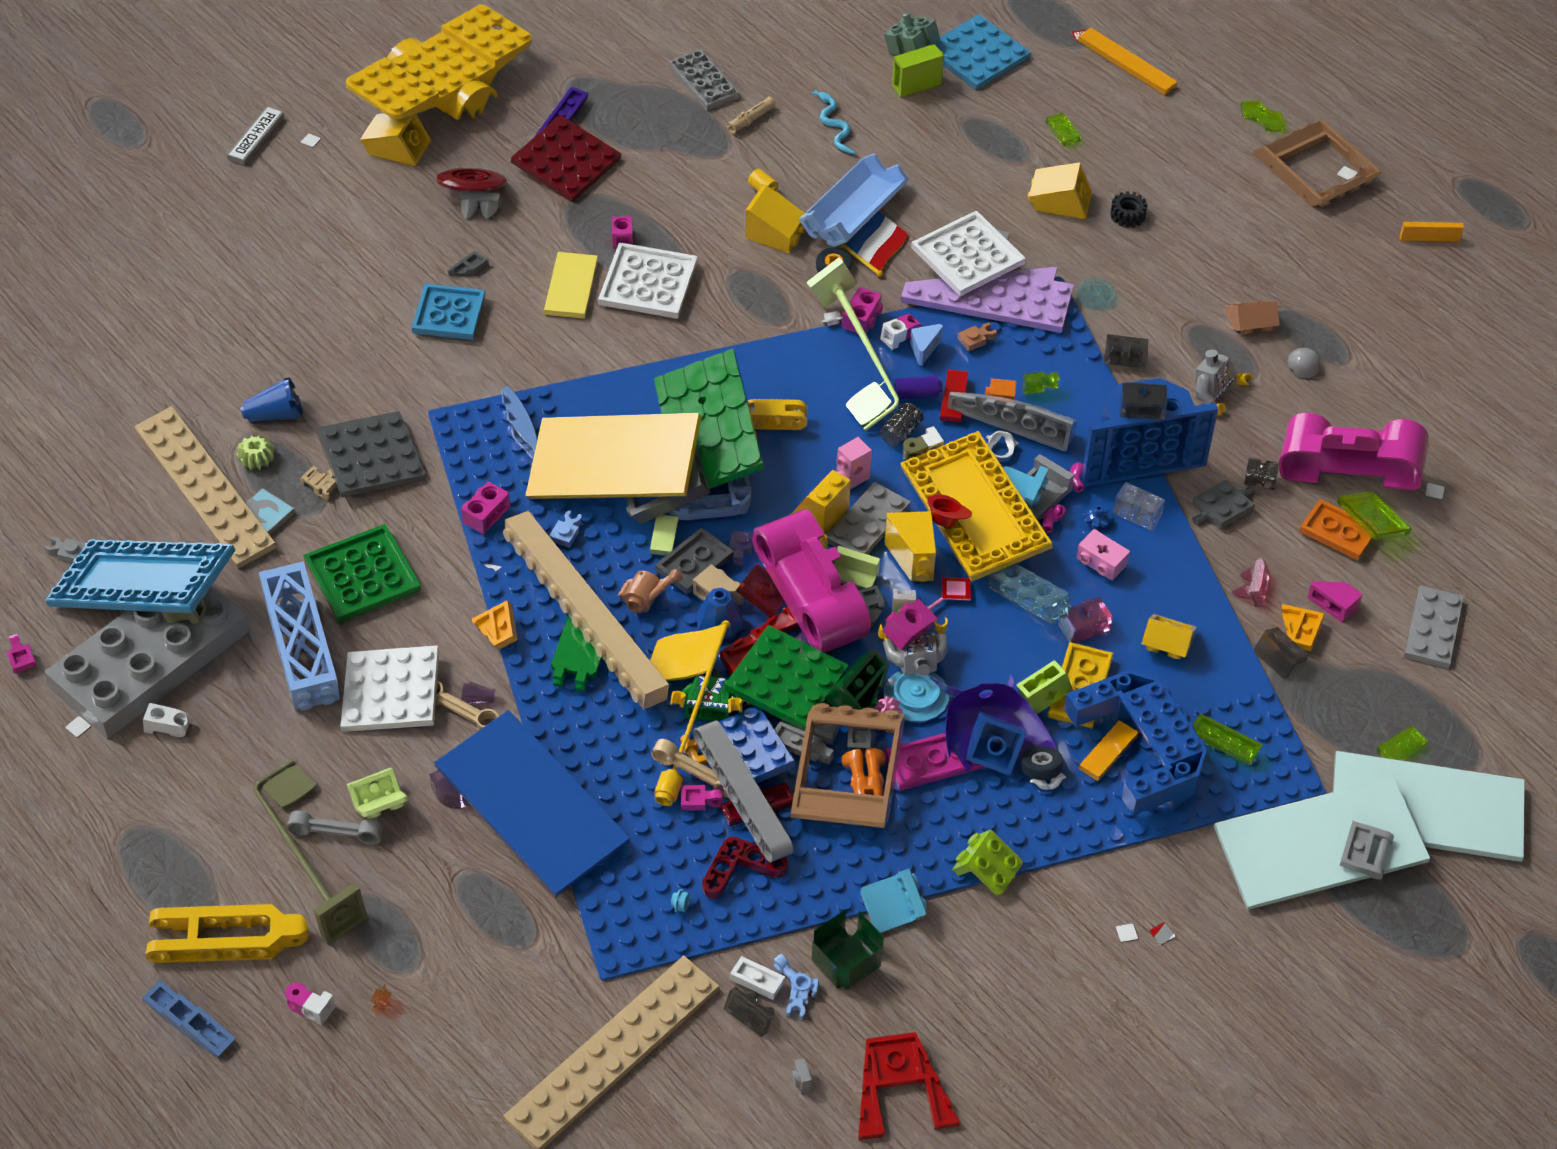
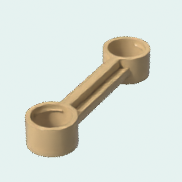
M437 680V690L440 692L435 696V705L440 704L476 723L478 731L485 727L480 724L483 720H495L499 717L498 713L493 709L480 711L446 693L442 683Z
M659 739L651 752V756L655 761L663 765L673 764L714 786V790H722V797L730 799L712 769L678 752L677 746L666 739Z

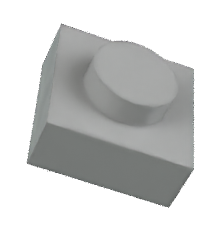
M805 1059L794 1060V1070L791 1071L794 1086H799L801 1094L811 1092L812 1080Z

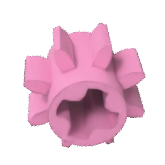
M885 696V699L878 700L877 705L874 706L877 712L894 710L902 714V709L898 707L901 702Z

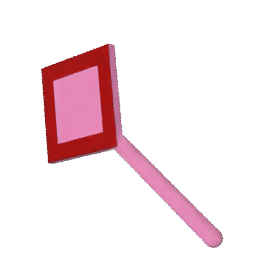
M942 577V597L927 608L931 611L945 600L970 601V578Z

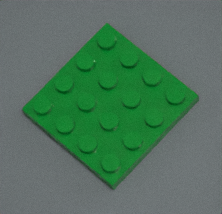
M386 523L303 555L306 565L338 623L421 591L419 581Z
M768 625L725 683L724 690L805 731L808 712L813 705L827 701L825 696L847 672L848 664Z

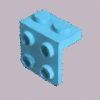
M1040 465L1036 476L1033 477L1013 468L1004 467L1003 469L1030 510H1032L1033 506H1038L1042 496L1040 491L1041 489L1045 491L1049 482V478L1046 477L1048 468Z
M910 869L900 871L895 876L864 886L860 890L871 923L880 933L921 919L926 915L927 904L923 896H919L917 890L918 880L914 873L911 874Z

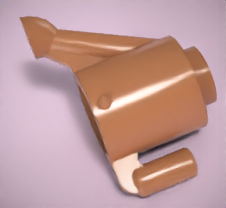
M674 569L671 570L669 576L659 579L648 571H638L633 579H629L624 583L618 596L624 600L627 608L632 612H648L656 597L672 583L681 581L683 575L679 570Z

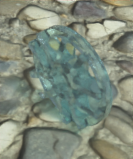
M1092 278L1084 280L1078 285L1076 295L1077 300L1084 304V307H1092L1095 310L1096 308L1109 307V304L1113 303L1115 291L1108 282Z

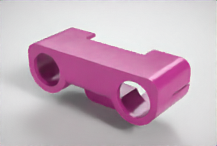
M1300 413L1293 416L1288 422L1279 459V473L1282 478L1289 481L1318 483L1320 472L1385 477L1383 488L1416 490L1420 488L1429 447L1428 432L1421 424L1407 419L1391 421L1385 425L1383 430L1332 427L1327 419L1318 414Z
M804 509L755 528L752 542L757 555L810 646L827 653L868 636L871 620L865 601L853 581L841 585L839 573L832 563L841 558L836 547L827 550L823 548L819 538L824 537L825 534L812 513Z

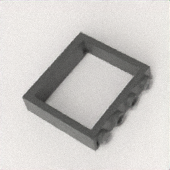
M697 443L690 475L692 483L688 485L687 496L659 497L641 506L638 497H624L628 502L626 509L630 518H634L639 524H643L710 494Z

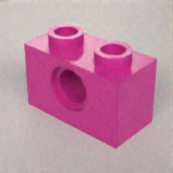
M918 599L912 604L906 603L899 610V613L893 612L885 620L887 624L882 631L902 650L928 632L938 618Z

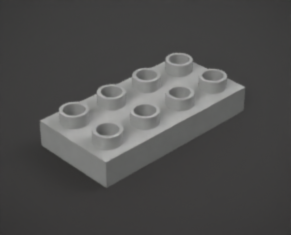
M212 586L203 597L207 609L201 622L198 624H191L190 620L168 623L161 612L127 610L45 670L44 674L48 687L106 739H109L145 712L149 703L155 704L250 632L247 616Z

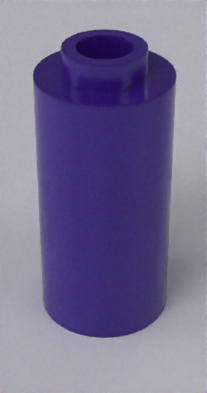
M937 376L895 378L894 390L899 399L938 397L939 392L943 391L942 380H938Z

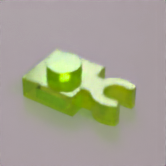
M1044 372L1024 374L1022 383L1023 394L1044 392L1047 387L1050 389L1059 388L1058 380H1060L1058 372H1052L1048 375H1045Z

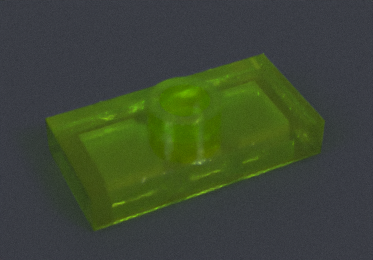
M1063 112L1046 117L1045 123L1063 147L1081 141V135Z
M1411 725L1379 745L1376 751L1383 758L1402 761L1426 746L1428 740Z

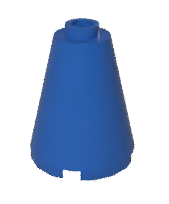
M290 377L284 378L244 401L243 407L240 408L243 418L248 419L249 422L302 418L301 401L299 395H296L294 391L296 387Z

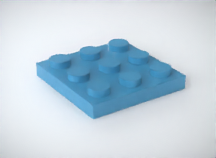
M424 284L412 325V333L474 340L486 296L485 290Z

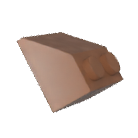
M1263 300L1225 305V310L1233 330L1241 331V334L1253 333V329L1260 328L1261 331H1271L1273 326L1280 325L1277 301Z

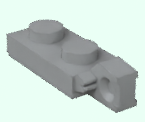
M782 721L779 722L775 732L789 752L801 756L805 731ZM813 735L810 761L816 762L818 760L830 765L834 758V750L826 747V744L821 741L820 737Z

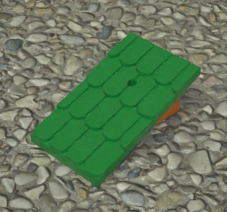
M734 349L654 378L662 414H678L682 412L699 413L702 416L697 446L709 489L765 469Z

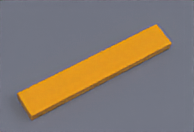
M1089 28L1079 35L1078 41L1163 95L1177 87L1178 81L1093 28Z

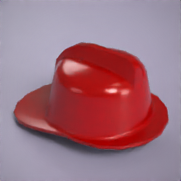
M937 494L927 499L932 521L945 529H951L958 520L967 519L972 516V512L950 496Z

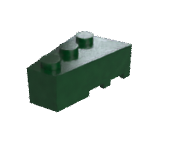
M875 648L854 662L825 698L833 707L837 708L839 706H850L852 709L857 710L874 708L878 702L879 689L883 687L890 665Z

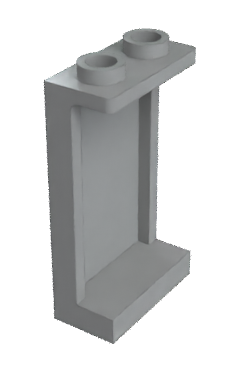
M1041 454L1034 459V468L1027 473L1035 477L1040 465L1048 468L1046 477L1049 478L1047 487L1045 491L1041 489L1040 494L1042 496L1038 506H1033L1031 510L1038 522L1043 518L1046 510L1056 506L1073 489L1074 474Z

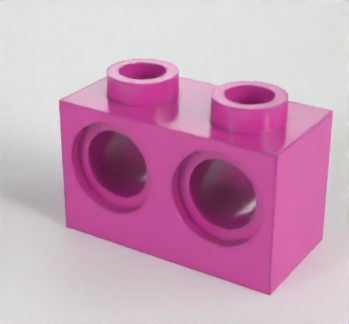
M858 287L850 301V305L866 334L869 328H873L876 316L880 315L883 310V303H881L882 294ZM844 311L842 328L857 333L846 311Z
M487 482L476 491L469 502H465L462 506L463 524L484 535L510 508L509 492Z

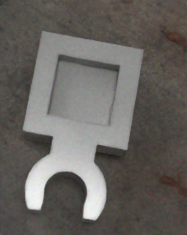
M51 537L50 541L54 546L45 545V551L49 555H57L58 560L73 564L75 557L82 552L86 543L66 538L64 542H60L59 538Z

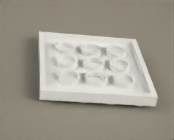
M974 211L911 243V248L959 296L1024 265L1026 260L978 211Z
M619 243L598 298V305L678 319L698 262V256Z
M438 645L348 652L340 726L342 732L434 725L439 663Z

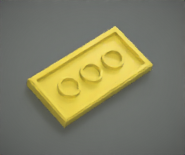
M557 253L544 315L585 319L598 263L597 255Z

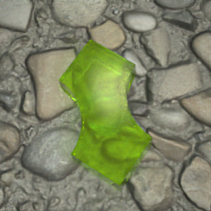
M1260 100L1241 101L1240 108L1243 119L1259 123L1263 126L1265 132L1285 131V122L1281 112L1267 109Z

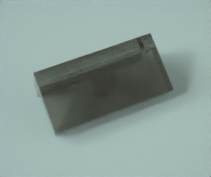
M1278 627L1265 630L1253 649L1255 654L1283 679L1288 678L1295 665L1305 663L1310 656Z

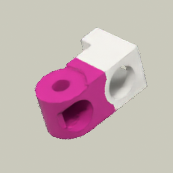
M906 314L883 323L880 339L893 350L899 346L900 342L911 338V329L920 328L922 324L911 314Z
M301 983L290 984L285 990V997L289 1008L321 1026L336 1007L333 995L326 991L319 996L307 990Z

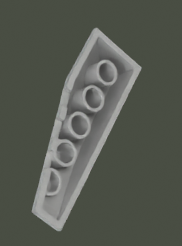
M951 392L947 406L949 409L962 412L965 416L1064 452L1067 451L1075 435L1078 422L1070 417L1021 401L974 393Z

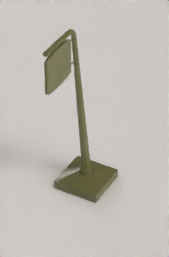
M292 759L260 779L254 786V792L325 902L314 909V914L322 940L329 945L367 919L368 916L360 888L355 883L334 897L331 896L272 810L277 805L284 808L295 803L316 787V783L298 765L288 768L295 763ZM266 781L268 782L263 786V790L277 803L272 807L268 805L259 791V786Z

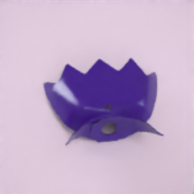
M1011 674L1007 685L986 683L964 691L947 686L930 677L953 699L948 705L946 714L945 739L948 758H950L951 751L953 750L967 771L970 770L973 763L966 760L971 733L980 709L987 715L1023 727L1026 730L1027 734L1017 757L1020 762L1023 753L1029 748L1035 747V745L1052 747L1057 750L1051 735L1029 703L1013 688L1015 681ZM984 690H992V691H993V692H990V693H986V694H981V695H979V694H980L982 691H984Z

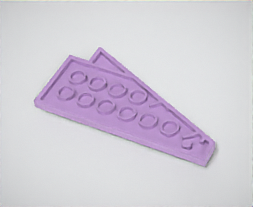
M1057 267L1010 271L962 296H959L942 278L905 282L901 302L1062 333L1074 284L1054 281Z

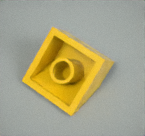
M1153 614L1148 620L1141 644L1146 645V649L1159 653V650L1168 652L1167 656L1181 659V656L1186 657L1188 655L1197 627Z

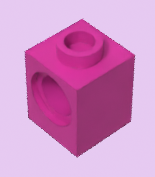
M632 216L612 217L613 248H617L619 243L633 245Z

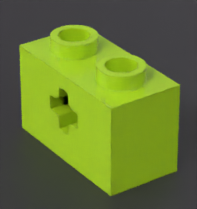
M1055 660L1016 685L1020 695L1029 703L1036 714L1066 696L1067 693L1074 691L1067 673Z

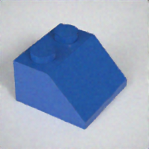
M979 712L971 733L966 760L1010 776L1027 732L1023 727Z

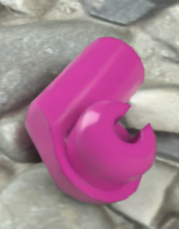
M1080 462L1073 464L1070 469V473L1074 474L1073 489L1076 493L1082 492L1085 489L1080 479L1083 464Z

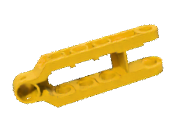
M272 904L156 908L150 912V928L173 929V931L188 930L187 939L153 940L148 942L146 959L153 963L273 959L284 948L304 944L308 940L310 933L304 916L301 914H283ZM270 925V932L265 936L198 938V930H203V928L222 927V929H227V927L239 926L252 928V926Z

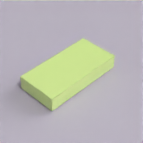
M661 515L656 518L650 546L651 554L666 556L673 551L679 521L678 516Z

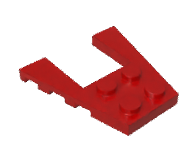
M788 606L779 615H773L767 619V623L763 626L754 628L748 636L738 639L720 652L719 658L731 675L768 625L784 633L798 628V623Z
M916 1032L866 1039L858 1141L884 1137L876 1089L925 1083L934 1130L958 1127L960 1125V1120L956 1117L951 1107L952 1104L947 1094L945 1095L940 1085V1080L936 1072H934L928 1055Z

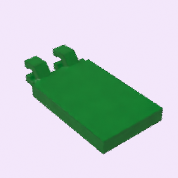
M568 616L551 663V670H554L553 686L562 687L567 673L577 674L575 690L584 692L589 677L596 678L602 657L597 655L595 648L590 642L585 640L583 633L578 627L576 628L573 625L571 618Z

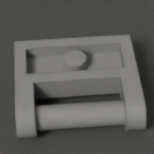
M1352 821L1340 866L1368 874L1374 879H1382L1384 874L1383 865L1388 847L1392 844L1394 835L1391 832ZM1374 838L1379 840L1380 843L1374 864H1369L1366 862Z

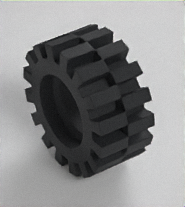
M1126 191L1125 195L1123 192L1119 193V196L1116 195L1112 200L1111 219H1114L1113 222L1115 224L1119 222V226L1124 224L1125 228H1128L1129 225L1132 228L1135 225L1140 226L1141 222L1143 223L1146 219L1148 206L1146 199H1142L1140 194L1136 196L1135 192L1129 194V191Z

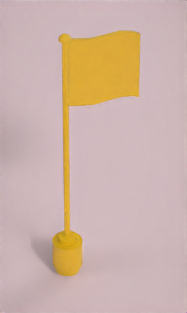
M727 620L723 621L722 625L702 631L674 634L659 639L651 656L650 662L666 681L687 679L706 673L679 752L682 754L727 627H730V622ZM674 765L673 769L662 771L654 791V800L661 805L672 806L673 802L677 800L683 783V778L677 771V766Z

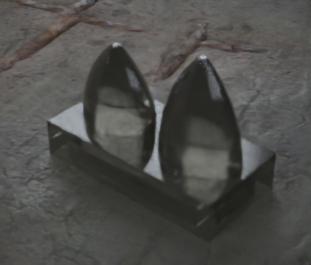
M734 987L729 991L723 1009L763 1037L768 1033L771 1022L774 1019V1008L761 1006L757 1003V992H742L737 987Z

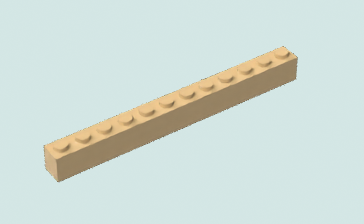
M526 511L505 519L503 534L506 541L514 546L519 556H522L527 567L533 570L539 582L548 589L550 596L557 600L562 611L571 618L573 625L580 629L585 640L590 642L595 648L597 655L604 659L608 669L615 673L619 678L620 684L631 693L632 699L638 702L643 710L667 700L669 687L667 681L531 513Z

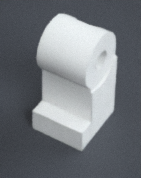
M149 703L143 718L144 733L153 734L154 731L174 737H183L187 732L191 716L175 708Z

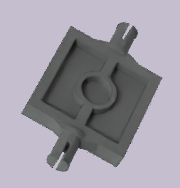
M1225 480L1193 498L1192 504L1201 513L1192 517L1193 522L1198 525L1204 520L1215 523L1220 529L1254 511L1255 504L1247 498V496L1255 492L1254 488L1249 485L1242 490H1238Z

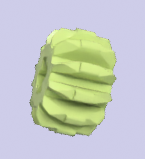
M251 435L249 439L243 438L242 443L238 444V460L243 467H249L251 471L254 468L261 470L262 466L268 467L269 462L273 461L274 447L268 437L263 438L261 435L253 437Z

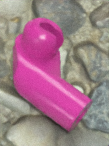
M1063 505L1054 506L1044 512L1042 528L1045 533H1051L1054 522L1060 520L1066 513Z

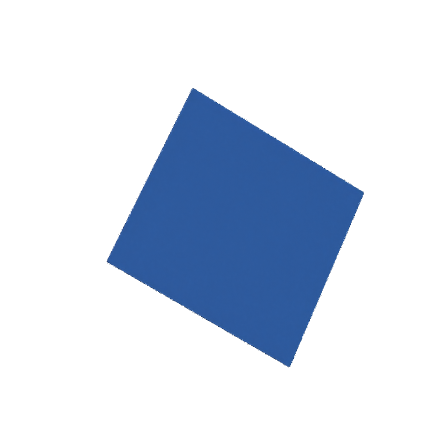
M1061 276L1055 277L1054 281L1065 283ZM1072 295L1062 333L924 306H916L877 315L873 328H869L866 336L893 388L895 378L937 376L938 380H942L943 391L939 392L938 397L899 399L898 406L867 431L864 430V427L870 422L860 425L847 408L846 403L868 385L874 382L880 385L884 382V379L858 333L843 329L842 322L516 391L514 393L527 411L538 440L542 418L662 414L654 382L655 377L665 375L679 368H685L687 365L734 349L748 400H801L807 404V426L801 430L755 429L765 469L748 475L751 486V504L747 513L735 516L678 521L673 550L701 527L733 550V557L719 569L723 570L733 581L739 582L744 588V603L738 605L741 610L743 630L736 634V638L733 641L721 644L713 669L721 673L720 678L728 680L731 674L719 658L720 652L738 639L748 636L754 628L763 626L767 623V619L773 615H779L787 607L754 549L752 542L754 529L790 515L832 470L837 471V452L839 447L859 437L872 450L870 479L850 489L849 509L876 482L911 501L910 508L906 512H928L903 472L900 463L905 461L903 459V442L908 438H917L925 435L926 429L933 426L943 439V445L977 431L980 432L987 444L989 441L986 438L987 435L990 436L997 431L1011 433L1019 444L1015 446L1014 453L1010 458L998 461L1003 468L1007 466L1025 474L1034 468V459L1039 454L1069 472L1073 464L1078 462L1083 464L1089 424L1101 421L1104 403L1118 385ZM906 314H911L922 324V327L937 324L943 325L942 340L921 366L918 364L911 347V338L900 342L899 346L893 350L880 339L883 323ZM989 322L991 324L989 331L996 330L997 338L986 340V345L968 352L957 339L958 333L973 326L979 329L983 324ZM948 369L969 371L966 393L985 395L986 387H990L991 378L1016 381L1014 400L1048 409L1077 420L1075 435L1067 451L1064 452L963 414L961 423L940 421ZM883 383L879 387L892 402L887 408L888 410L894 405L895 399L886 383ZM502 395L428 411V417L487 611L505 601H509L513 606L518 640L499 650L521 722L630 837L628 844L571 885L596 969L602 981L676 963L682 956L692 959L820 926L845 909L846 919L858 916L859 911L862 914H867L868 912L860 893L861 888L895 876L900 871L910 869L911 874H915L918 880L917 890L919 896H923L924 899L984 884L971 871L958 876L952 869L957 863L956 857L969 846L968 840L975 833L980 834L990 829L1022 859L1023 864L1016 873V875L1325 794V788L1164 474L1086 486L1079 493L1072 489L1057 504L1063 505L1066 513L1060 520L1054 522L1053 531L1046 533L1052 542V549L975 581L970 580V601L945 600L931 610L938 618L937 623L939 625L945 624V617L948 619V629L945 632L947 634L948 652L942 662L937 663V670L934 673L940 676L947 686L961 691L986 683L1007 685L1011 674L1015 681L1013 688L1020 695L1016 685L1054 660L1062 668L1069 642L1114 653L1107 678L1129 670L1160 679L1164 687L1170 690L1175 703L1181 706L1188 722L1190 721L1194 725L1198 737L1205 741L1207 752L1194 795L1176 809L1171 810L1168 803L1133 816L1121 798L1124 782L1163 767L1134 721L1129 720L1124 723L1136 730L1138 737L1102 778L1096 781L1079 770V765L1114 727L1115 723L1110 715L1095 719L1093 729L1080 725L1075 727L1072 723L1049 718V706L1038 713L1037 716L1051 735L1057 750L1062 754L1063 769L1061 773L1066 778L1061 781L1057 788L1043 790L1035 783H1031L1030 780L1032 778L1022 772L1021 762L1016 759L1010 776L986 767L899 791L895 782L889 820L884 828L791 818L792 806L774 812L793 845V853L785 856L788 861V870L785 876L773 878L738 864L724 893L716 899L707 898L702 891V882L723 841L729 837H738L756 845L757 843L744 822L729 827L720 807L715 808L705 804V810L682 811L681 789L677 800L673 802L672 806H664L654 800V791L661 772L673 769L674 765L658 763L651 756V752L659 739L671 741L677 746L679 752L681 746L680 738L685 735L690 719L685 718V704L683 708L678 704L670 705L672 692H681L688 684L693 683L697 676L667 681L669 684L667 700L644 710L638 702L632 699L631 693L627 688L620 684L619 678L615 673L608 669L607 663L603 658L596 678L589 677L584 692L575 690L577 674L567 673L562 687L553 686L554 670H551V663L568 614L564 613L557 600L550 596L548 589L539 582L533 570L527 567L525 560L516 553L514 546L506 541L503 534L505 519L529 511L549 536L558 520L565 522V513L568 510L571 511V519H575L578 514H581L582 523L578 526L579 533L571 547L568 548L556 544V546L649 660L657 640L674 634L698 631L696 613L704 601L693 594V590L686 594L672 583L656 597L648 612L635 613L627 608L624 600L618 594L624 583L629 579H633L638 571H648L659 579L665 578L655 571V564L663 559L665 555L650 553L656 518L639 524L634 518L629 517L626 509L628 502L624 497L528 499L526 491L533 459L512 437L511 424L507 420L506 407L502 404ZM1004 436L992 447L991 450L994 454L1003 456L1009 452ZM490 482L509 492L510 508L483 535L463 524L461 509L464 503L469 502L479 488ZM727 483L710 488V494L705 496L729 494ZM638 497L640 506L659 498ZM1094 505L1107 507V514L1112 515V520L1107 527L1103 528L1099 525V528L1095 530L1130 551L1128 565L1113 581L1076 559L1078 545L1093 530L1091 528L1092 523L1086 524L1084 521V512L1086 509H1091ZM1043 518L1039 521L1041 527L1043 526ZM933 521L936 549L933 581L911 582L885 545L884 536L868 555L880 558L879 574L873 586L877 585L885 600V607L875 626L870 628L868 636L826 653L848 664L849 669L859 657L875 648L890 665L883 687L879 689L878 700L884 699V687L888 679L896 672L901 671L900 667L891 664L887 660L883 646L884 639L878 636L880 624L882 629H884L886 626L885 620L892 613L893 589L915 590L916 600L919 599L926 607H929L942 597V577L969 578ZM828 544V547L826 548V550H827V549H830V548H832V547H834V546ZM484 564L501 566V568L495 572L494 569L488 568ZM1153 614L1197 627L1186 657L1181 656V659H1175L1167 656L1168 652L1159 650V653L1152 652L1146 649V645L1141 644L1148 620ZM934 624L925 634H938L934 629ZM799 625L798 628L785 632L810 645ZM984 690V691H982L979 695H981V694H986V693H990V692H993V691H992V690ZM949 696L948 705H949V703L953 700L950 696ZM744 701V703H742V711L747 710L748 708H751L754 705L746 704V702ZM948 705L945 711L935 719L926 722H909L905 720L901 744L945 733ZM762 710L774 730L781 721L794 726ZM731 711L729 717L740 713V711ZM695 719L689 735L690 740L695 739V728L713 721ZM840 726L832 745L825 743L826 747L834 750V758L830 765L818 760L816 762L810 761L805 788L853 793V789L850 786L852 771L843 767L841 759L845 753L851 751L847 747L849 726ZM876 729V749L884 751V749L892 747L894 733ZM700 748L696 750L699 756L703 755ZM789 752L794 760L795 767L771 777L768 782L762 781L757 783L760 790L787 782L794 796L801 756ZM863 753L864 775L868 777V767L865 762V753ZM887 761L880 767V773L884 780L883 796L888 772ZM678 767L677 771L683 778L682 785H705L706 791L714 790V786ZM1051 779L1046 780V783L1050 784ZM722 797L723 803L730 801V799ZM733 846L732 849H729L728 857L731 858V853L734 849H737V847ZM757 853L748 856L751 861H759L762 858ZM723 863L719 864L716 868L721 872H725L730 867ZM777 863L776 865H773V868L777 869V867L781 866V864ZM716 877L714 884L712 886H709V889L717 887L718 879ZM683 889L684 892L690 893L689 907L686 912L680 911L676 913L674 907H671L672 895L674 892L677 893Z

